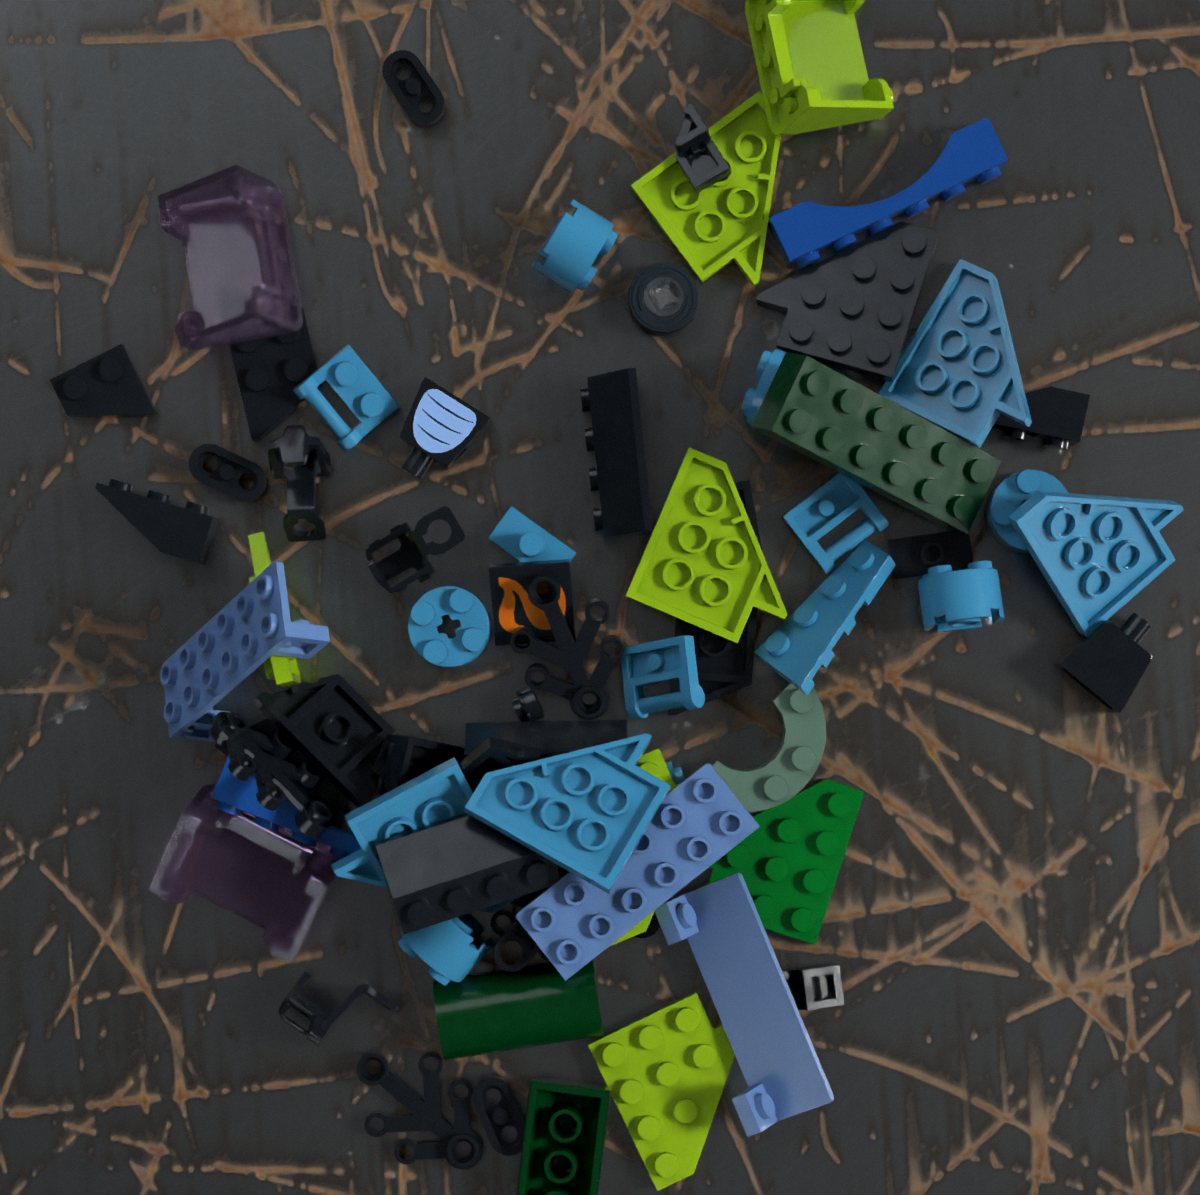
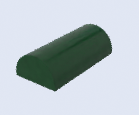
M593 960L566 981L550 962L527 965L515 972L501 969L468 974L461 982L451 980L446 986L437 980L433 981L437 1027L445 1060L605 1036Z
M539 1077L530 1080L516 1195H599L611 1088L597 1083L565 1078Z

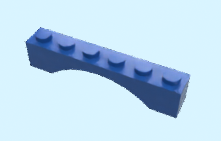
M989 117L952 133L941 155L932 167L915 183L894 196L871 204L850 207L827 206L804 201L769 217L768 227L787 267L797 263L799 268H803L821 259L819 252L832 246L835 252L845 249L857 242L855 236L870 230L871 234L874 235L893 226L894 224L891 219L906 213L907 217L911 218L930 208L928 202L942 196L945 202L966 192L964 186L975 180H978L980 185H983L1002 175L1000 169L1006 165L1009 159Z
M228 753L211 794V798L218 800L216 808L236 816L239 815L240 810L255 815L254 823L273 831L277 830L278 825L293 831L291 838L310 846H314L316 840L331 846L329 853L341 859L361 849L352 831L332 825L317 839L306 836L295 824V815L299 812V809L286 796L285 800L276 810L272 811L264 808L256 797L258 787L255 773L246 781L236 778L228 768L230 762Z

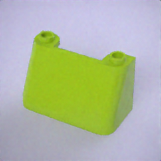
M745 0V13L768 124L773 134L796 135L878 120L894 109L893 92L888 83L881 78H873L871 80L868 78L854 14L865 0Z

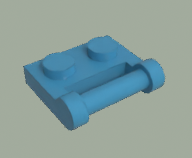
M349 344L293 389L300 400L303 398L307 400L339 439L337 444L343 452L355 446L366 434L400 407ZM325 380L359 419L360 422L352 429H350L317 389Z
M840 473L782 517L825 574L836 567L834 564L872 533L876 530L880 533L889 526L886 518L859 483ZM861 508L867 518L824 550L817 541Z
M682 635L624 647V653L620 661L627 714L631 719L646 718L649 713L680 707L691 710L701 708L704 705L705 694L698 681L693 636ZM679 680L680 691L651 697H645L643 694V686Z

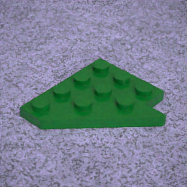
M824 779L800 791L788 801L753 815L752 817L760 827L709 867L712 871L707 885L735 873H741L765 929L816 945L865 791Z

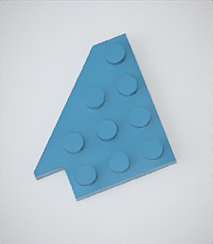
M959 259L916 330L915 337L900 358L893 381H886L878 394L978 448L983 444L1000 414L1027 427L1031 425L1032 420L998 280L993 273L963 259Z
M1037 491L1009 515L1008 519L1078 632L1088 637L1176 560L1159 531L1179 515L1184 508L1182 505L1170 500Z
M645 733L487 772L464 807V812L609 894L668 794L671 785L636 766L651 742L652 736Z
M455 757L344 815L361 849L331 864L335 875L387 888L374 842L464 814V807L473 792ZM517 898L480 909V911L491 913Z

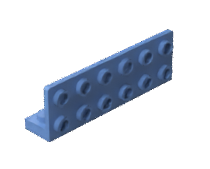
M274 561L162 664L160 682L164 686L166 702L164 706V719L168 723L169 738L213 742L214 739L210 731L213 726V719L219 712H229L214 710L213 706L269 657L278 655L311 659L330 642L328 626L313 625L307 620L291 622L283 562Z
M707 763L666 795L609 894L569 872L519 911L516 918L566 981L760 826L712 765Z
M739 872L675 897L659 906L654 912L668 946L686 938L690 944L749 1087L732 1098L747 1137L761 1133L777 1121L832 1102L834 1100L833 1092L742 874Z

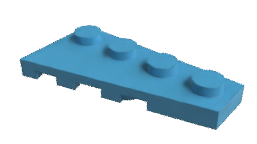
M864 540L754 652L762 663L808 696L815 685L812 678L820 667L827 668L835 656L832 649L842 634L847 636L856 625L855 615L861 606H868L896 566L890 555Z

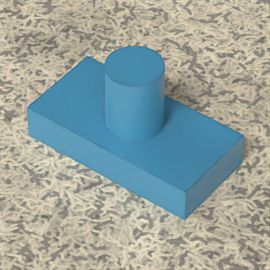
M512 506L488 537L490 541L520 562L570 559L571 561L576 555L574 550Z

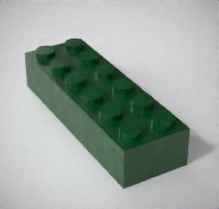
M785 353L751 426L939 526L966 534L969 533L1002 462L998 458L807 355Z

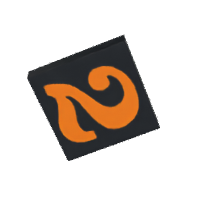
M570 559L489 565L495 646L510 645L511 634L518 627L529 628L533 632L534 637L542 641L556 642L544 610L534 606L528 597V588L531 580L540 574H550L559 581L561 593L558 602L573 639H576ZM541 583L537 587V591L544 596L549 595L553 591L552 587L547 583ZM519 634L515 637V642L517 644H529L530 639L525 634Z

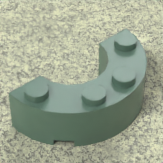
M788 682L770 701L780 715L783 732L780 746L769 761L760 767L749 770L728 768L717 760L711 764L748 812L767 810L788 801L806 786L816 772L825 749L826 719L823 706L814 687L807 696Z

